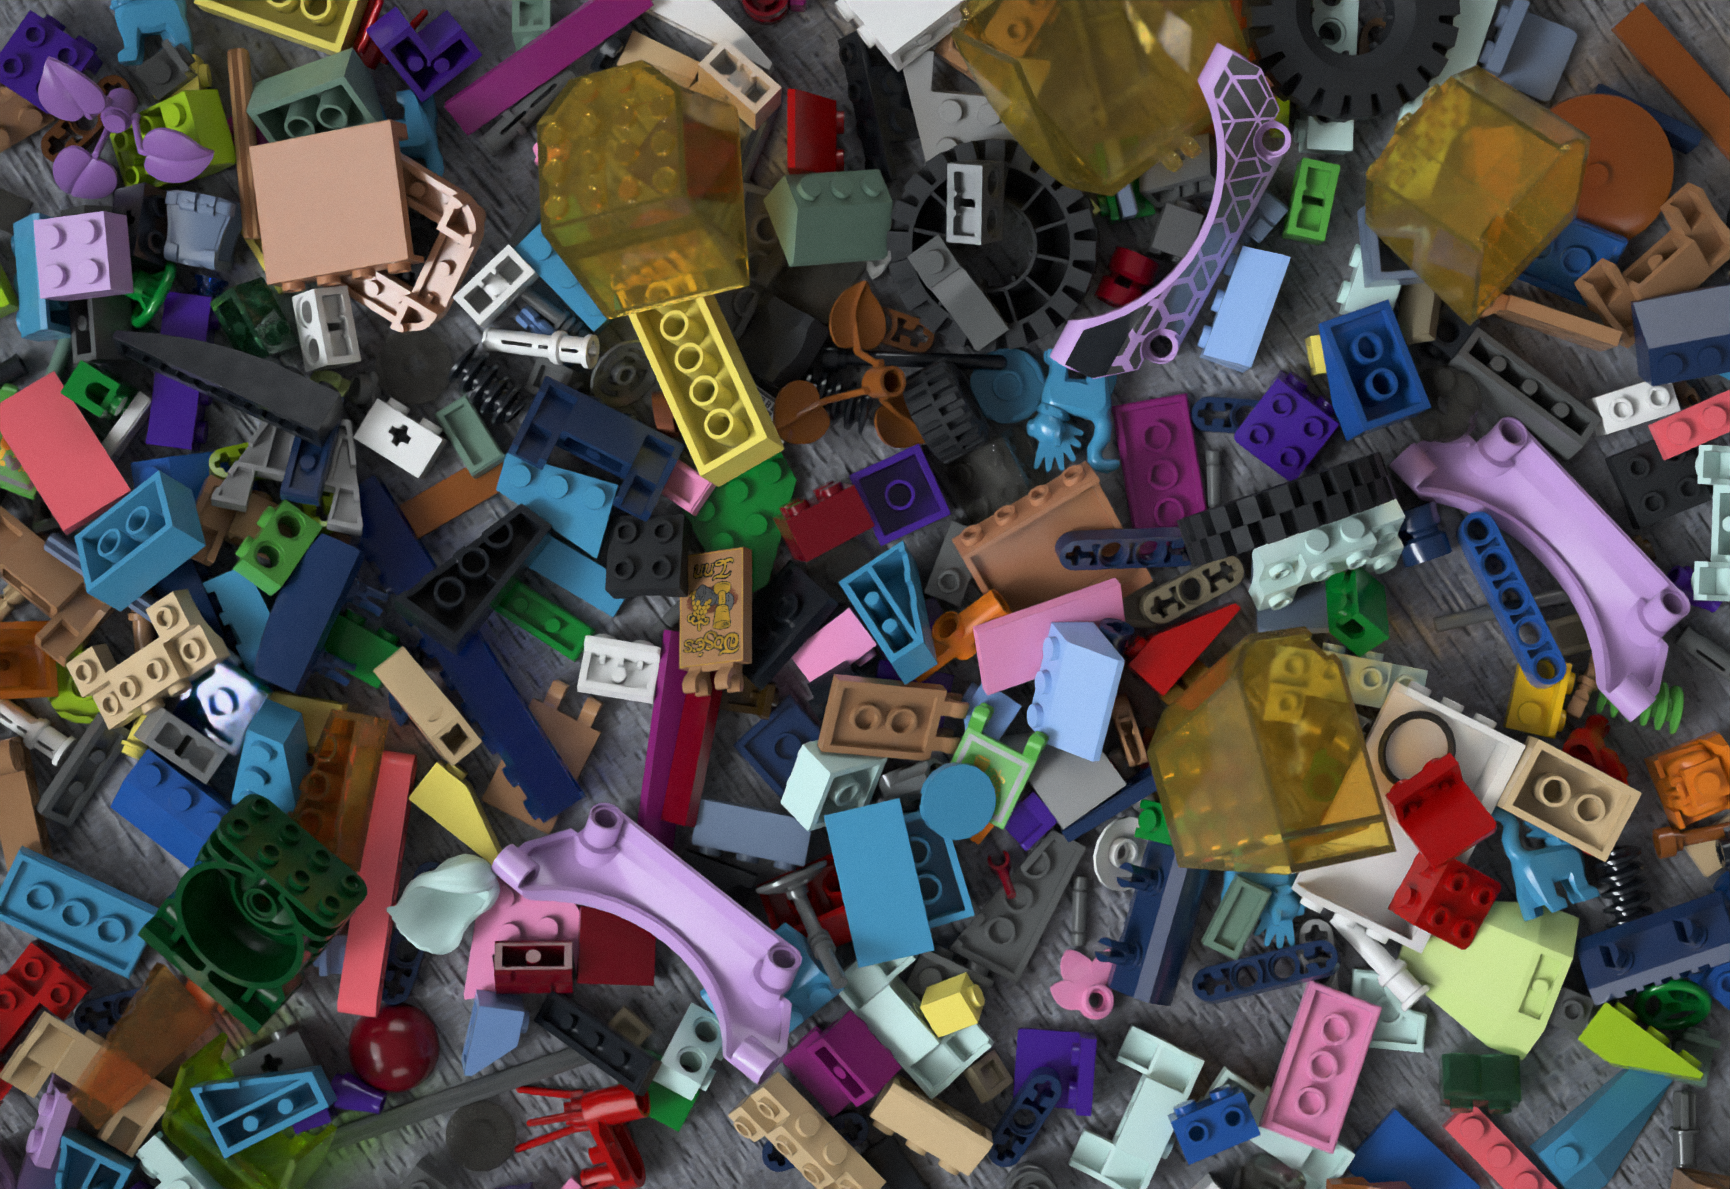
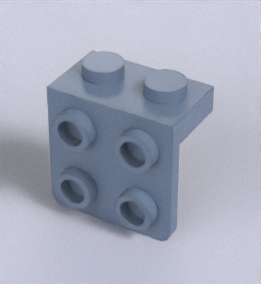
M1512 0L1507 6L1502 4L1493 22V26L1497 27L1492 41L1487 40L1479 55L1478 62L1483 64L1478 76L1499 85L1504 83V85L1513 88L1515 91L1519 90L1521 94L1540 102H1548L1552 99L1576 42L1577 34L1572 29L1528 12L1527 9L1530 2L1526 0Z
M1252 559V566H1251V580H1250L1251 583H1252L1253 571H1254V570H1253V559ZM1327 579L1299 586L1293 601L1282 609L1272 610L1268 608L1258 612L1254 604L1258 632L1262 635L1329 633L1325 587Z

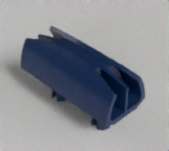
M323 533L314 539L285 581L274 603L261 638L253 675L300 696L310 674L314 675L315 672L342 684L344 687L348 686L350 680L335 671L334 668L339 667L355 671L357 664L350 663L325 651L326 647H324L330 631L343 604L346 605L347 602H350L379 617L383 609L369 601L367 597L387 601L389 598L388 593L358 581L357 573L366 556L365 552Z
M1148 840L1141 866L1125 862L1119 867L1132 873V877H1117L1118 884L1124 888H1133L1135 891L1129 904V912L1125 918V926L1119 941L1103 937L1098 942L1110 947L1111 951H1095L1097 960L1113 963L1106 984L1108 987L1147 1003L1171 1006L1200 913L1211 871L1212 857L1198 855L1194 851Z
M1720 890L1576 940L1578 957L1595 1006H1601L1605 1002L1610 1003L1631 996L1636 991L1643 992L1649 990L1652 987V983L1655 986L1667 984L1671 977L1674 980L1685 978L1690 970L1692 974L1703 972L1708 964L1711 968L1730 963L1729 897Z

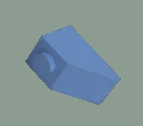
M982 681L979 685L972 682L962 698V702L969 703L967 716L963 719L965 731L975 707L984 702L994 708V713L983 733L999 741L1022 706L1001 691L987 695L982 688Z
M476 989L461 1057L464 1075L473 1076L517 1047L520 1033H526L529 1024V1011L524 1009L521 995L496 994V992Z

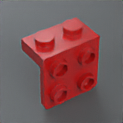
M1450 752L1442 758L1430 760L1424 765L1422 771L1410 779L1398 781L1385 794L1391 816L1429 865L1435 869L1443 867L1497 830L1494 818L1463 781L1459 763Z
M1418 852L1387 909L1414 926L1461 950H1465L1470 946L1501 890V884L1457 859H1453L1439 869L1432 868L1422 854Z

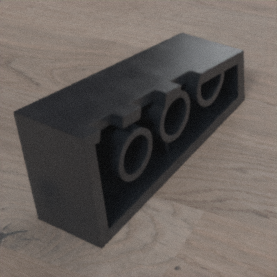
M521 503L482 532L479 538L468 546H463L453 554L452 558L436 570L433 569L423 576L421 581L408 591L405 590L395 597V612L457 657L551 541L552 525Z

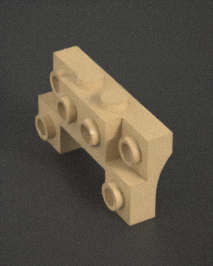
M188 589L172 591L146 609L159 638L120 664H116L107 644L91 646L66 663L82 698L93 697L109 730L124 727L142 714L148 715L156 712L161 707L163 708L165 706L164 699L169 696L176 697L189 691L192 688L190 682L231 656L223 639L212 630L200 614Z
M44 1011L23 1044H19L1 1071L0 1078L35 1098L50 1073H55L113 1109L98 1132L97 1137L133 1158L152 1127L167 1110L177 1092L136 1068L140 1060L122 1049L119 1050L117 1055L105 1049L104 1046L107 1040L88 1029L83 1035Z
M778 1071L751 1094L743 1098L728 1114L734 1122L735 1129L742 1136L750 1138L753 1142L765 1136L802 1173L805 1179L816 1187L815 1189H881L886 1183L869 1163Z

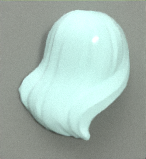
M461 854L448 858L435 870L421 873L411 880L404 889L399 902L395 906L387 907V912L392 916V920L396 923L400 933L416 948L436 955L447 954L459 946L469 925L495 904L500 893L497 875L491 870L492 865L476 855Z

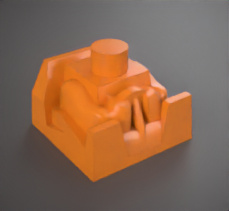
M49 621L0 622V700L59 697L56 660L35 644V635Z
M1713 731L1644 758L1672 829H1684L1687 825L1725 809H1730V747L1720 733Z

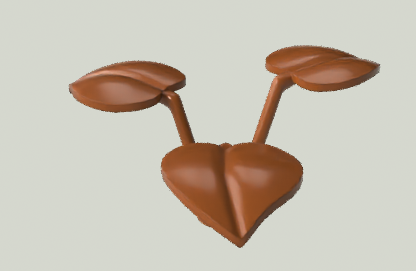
M868 281L855 283L847 288L835 301L829 315V331L834 343L838 347H853L856 356L873 365L864 374L862 387L820 399L818 390L812 383L803 380L792 381L786 384L776 397L773 424L780 439L790 444H809L820 439L830 426V418L827 411L823 408L824 405L861 395H869L872 398H879V402L882 404L875 412L874 424L878 436L886 445L893 448H907L923 444L925 441L919 433L904 400L903 391L906 386L904 372L897 366H884L885 362L883 359H876L863 351L871 350L880 344L886 332V321L881 305L873 295Z

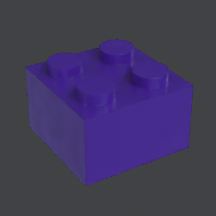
M919 444L849 475L875 525L872 528L880 546L951 515Z

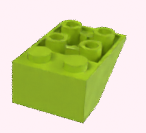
M217 89L184 90L139 112L141 115L139 124L142 139H144L149 131L155 128H170L184 133L201 146L214 151L213 159L207 168L189 181L168 183L148 174L144 168L146 156L140 155L137 151L132 124L121 133H110L125 187L146 182L166 190L213 175L237 164L235 146Z
M1618 1001L1614 1007L1605 1002L1578 1038L1583 1045L1613 1067L1699 1082L1704 1079V1074L1699 1071L1703 1066L1700 1061L1683 1049L1679 1055L1669 1049L1667 1045L1670 1041L1665 1035L1651 1025L1646 1031L1635 1023L1638 1019L1637 1015Z

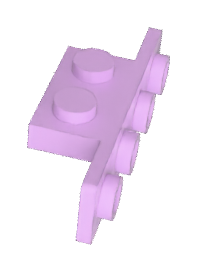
M55 1073L52 1074L47 1092L43 1094L40 1100L39 1116L35 1128L31 1130L27 1139V1152L15 1185L16 1189H55L62 1135L71 1126L77 1127L87 1093Z

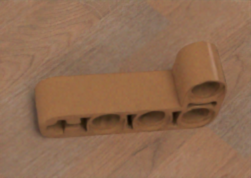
M21 736L0 740V839L8 872L21 846L54 860L45 817L35 808L40 800L30 750L25 746L24 738Z

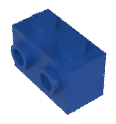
M1230 1084L1217 1087L1209 1092L1210 1098L1198 1103L1195 1102V1099L1184 1101L1173 1107L1174 1113L1167 1115L1189 1165L1261 1135L1239 1085L1234 1088Z

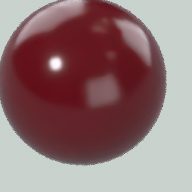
M386 1002L381 1003L377 1018L360 1016L352 1028L348 1042L349 1059L355 1073L367 1084L386 1093L405 1092L423 1083L433 1072L440 1052L439 1036L433 1022L419 1008L404 1002L396 1005L387 1004Z

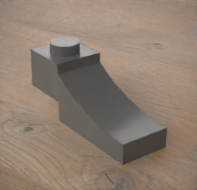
M943 233L938 234L907 256L925 285L947 309L977 352L1011 329L968 265H964L951 244L946 242V237Z

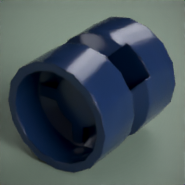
M1435 501L1403 510L1405 519L1398 532V536L1401 538L1404 546L1400 555L1404 568L1452 552L1446 532L1438 529V525L1442 520Z

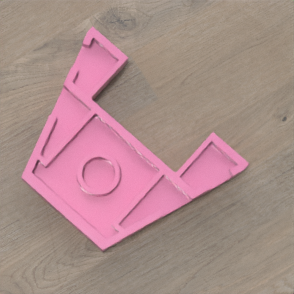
M497 877L500 886L498 899L492 908L475 919L464 999L475 998L476 989L496 992L494 979L495 941L572 940L577 974L579 905L567 902L526 899L500 877Z

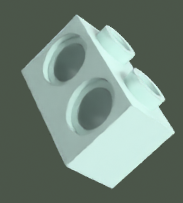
M691 1002L661 1059L662 1064L653 1081L691 1101L699 1088L706 1092L716 1073V1070L710 1068L715 1058L720 1061L723 1059L722 1036L716 1015ZM697 1035L706 1037L709 1042L700 1040ZM681 1065L689 1066L694 1072L685 1071Z

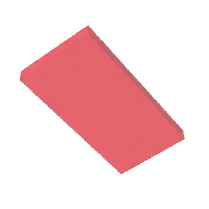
M55 371L0 402V432L64 533L68 535L108 511L132 491L75 402L60 393L64 385Z

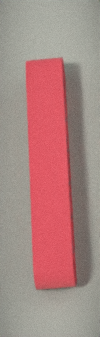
M378 749L375 756L357 874L365 881L367 896L350 918L338 994V1013L377 1018L379 1014L394 922L392 916L387 912V907L395 906L397 902L412 804L408 797L414 790L417 754Z

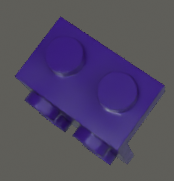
M30 10L0 52V83L40 110L50 114L42 106L38 97V88L48 56L72 66L81 73L86 69L93 75H96L103 62L95 54L98 48L80 35L76 39L63 32L66 27L48 14L42 18Z
M1280 370L1271 381L1267 392L1236 430L1234 440L1286 480L1292 481L1299 477L1340 423L1330 398L1323 394L1318 398L1306 389L1309 385L1302 377L1292 371L1287 375Z

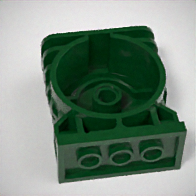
M249 794L222 817L216 829L213 830L207 842L200 849L194 865L179 881L176 890L165 899L156 914L142 927L137 935L254 1034H257L301 987L302 981L305 979L304 970L323 953L332 939L352 917L367 896V886L357 873L269 799L258 794Z

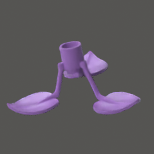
M50 56L46 59L38 88V97L42 106L53 116L65 121H77L83 115L87 119L92 120L101 113V121L105 127L92 154L80 146L71 145L61 150L56 156L53 164V176L56 184L65 193L78 198L99 199L110 195L114 191L118 182L117 171L111 163L98 157L110 133H121L127 130L131 124L137 151L140 155L146 156L144 168L148 174L158 180L168 183L189 181L201 174L212 161L214 156L213 150L201 146L189 136L174 129L155 128L149 131L144 139H142L139 124L141 115L135 113L138 107V99L134 93L124 88H116L111 90L108 96H105L102 89L93 80L77 69Z

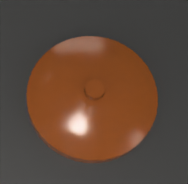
M1587 93L1567 98L1542 113L1525 135L1527 155L1523 156V164L1516 183L1519 196H1524L1626 237L1628 240L1637 236L1655 220L1661 212L1660 207L1669 197L1674 177V162L1668 138L1654 117L1640 105L1629 99L1607 93Z

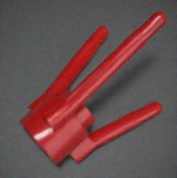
M368 0L352 47L364 65L373 70H376L379 62L385 65L389 63V60L366 32V29L378 20L384 0ZM423 9L409 23L414 30L427 17L428 10Z
M536 1086L516 1088L518 1093L571 1099V1102L563 1103L564 1113L542 1116L527 1121V1126L529 1127L564 1121L566 1125L570 1126L516 1145L514 1148L515 1152L519 1153L576 1132L589 1131L581 1106L584 1089L563 1090Z

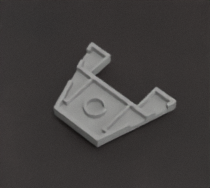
M929 48L903 68L927 162L941 152L971 141L993 138L1017 141L1050 67V59L1015 56L1011 96L932 89L935 49Z
M342 418L323 490L334 493L327 521V530L362 537L363 522L351 420ZM263 421L249 440V445L238 461L235 460L229 469L228 476L221 486L217 487L212 493L211 505L246 513L256 477L283 482L295 436Z

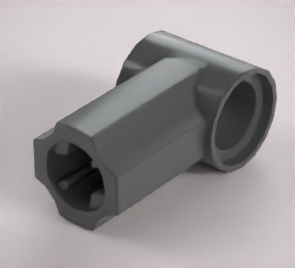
M935 757L910 767L904 764L882 773L878 786L884 800L889 801L900 798L902 808L920 801L923 783L932 771L945 763L939 762Z

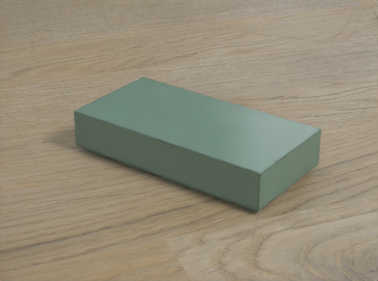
M465 394L434 415L471 476L477 479L504 462L506 456L475 405L469 402L470 397Z
M1236 873L1201 940L1203 945L1238 960L1272 891Z

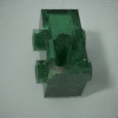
M264 277L233 286L209 303L233 348L272 362L299 345L290 324L287 322Z

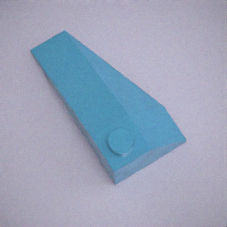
M1622 1069L1529 1147L1564 1189H1601L1611 1180L1673 1080L1666 1079L1665 1075Z

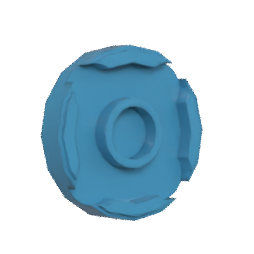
M1009 348L998 349L997 351L987 353L989 355H1003L1008 363L1003 370L974 369L971 375L970 388L984 416L997 423L1015 424L1029 418L1036 411L1035 406L1041 403V393L1046 381L1040 364L1029 353L1016 348L1011 350Z
M946 763L932 771L923 783L920 792L922 794L921 804L919 803L920 814L926 825L941 837L952 840L971 838L982 831L992 819L996 806L995 788L989 776L976 766L968 763Z

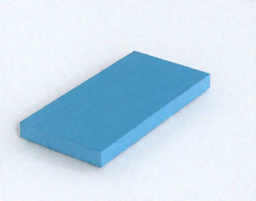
M900 798L824 815L858 968L934 951Z
M21 846L0 888V921L128 979L132 975L147 945V942L137 934L159 909L24 846Z

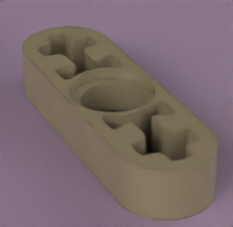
M1230 556L1193 567L1147 591L1140 599V613L1150 623H1168L1236 587L1242 581L1244 575L1243 565L1238 558ZM1220 563L1231 565L1232 571L1228 573V581L1225 578H1217L1209 582L1202 574L1204 570L1206 576L1218 573L1221 570ZM1189 578L1196 579L1201 586V592L1194 600L1186 599L1182 593L1183 583ZM1174 596L1176 601L1181 604L1179 608L1175 602L1167 604L1162 608V616L1159 613H1151L1150 610L1155 605L1153 600L1155 597L1157 600H1166Z

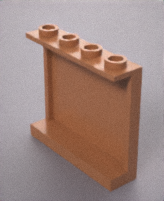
M389 119L249 147L267 285L282 287L283 293H294L306 290L305 284L317 282V286L320 287L341 284L340 278L352 276L353 280L372 279L376 277L375 271L388 269L389 274L410 272L411 265L424 263V257L414 255L400 154L399 141L408 140L406 124Z
M1087 461L1067 468L1062 475L1045 485L1033 488L1028 495L1011 505L1002 506L994 515L977 525L968 526L960 535L951 539L981 593L984 595L988 591L996 589L1010 606L1012 613L1112 578H1116L1121 584L1123 599L1151 583L1153 579L1146 568L1074 571L1063 567L1055 553V544L1058 538L1066 532L1123 529L1099 484V477ZM1117 542L1107 544L1102 550V555L1112 556L1116 554L1121 545ZM1079 545L1074 546L1072 552H1067L1068 555H1074L1075 550L1080 549Z

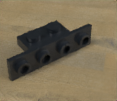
M856 30L838 40L840 47L839 58L844 65L848 97L853 103L857 121L856 131L862 142L865 155V170L879 169L885 184H889L898 180L890 144L914 141L920 138L903 69L897 72L892 64L872 67L867 45Z

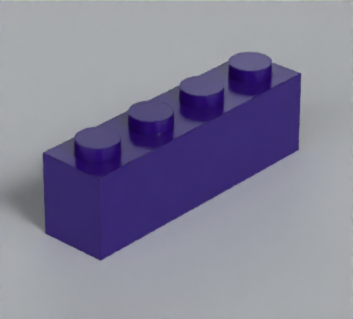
M169 292L164 301L160 334L214 344L215 332L221 329L223 323V308L219 307L220 300L207 296ZM155 372L146 444L200 451L201 444H205L209 431L208 421H204L205 408L211 405L213 398Z

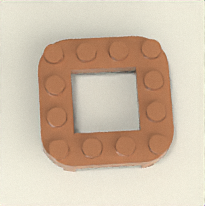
M400 152L407 205L438 224L436 229L440 231L414 287L393 274H389L386 270L375 271L376 277L366 280H353L352 276L340 278L341 284L334 285L333 287L347 285L349 297L392 322L391 329L404 333L406 331L426 329L438 323L448 313L454 301L453 296L458 292L482 242L486 213L467 192Z

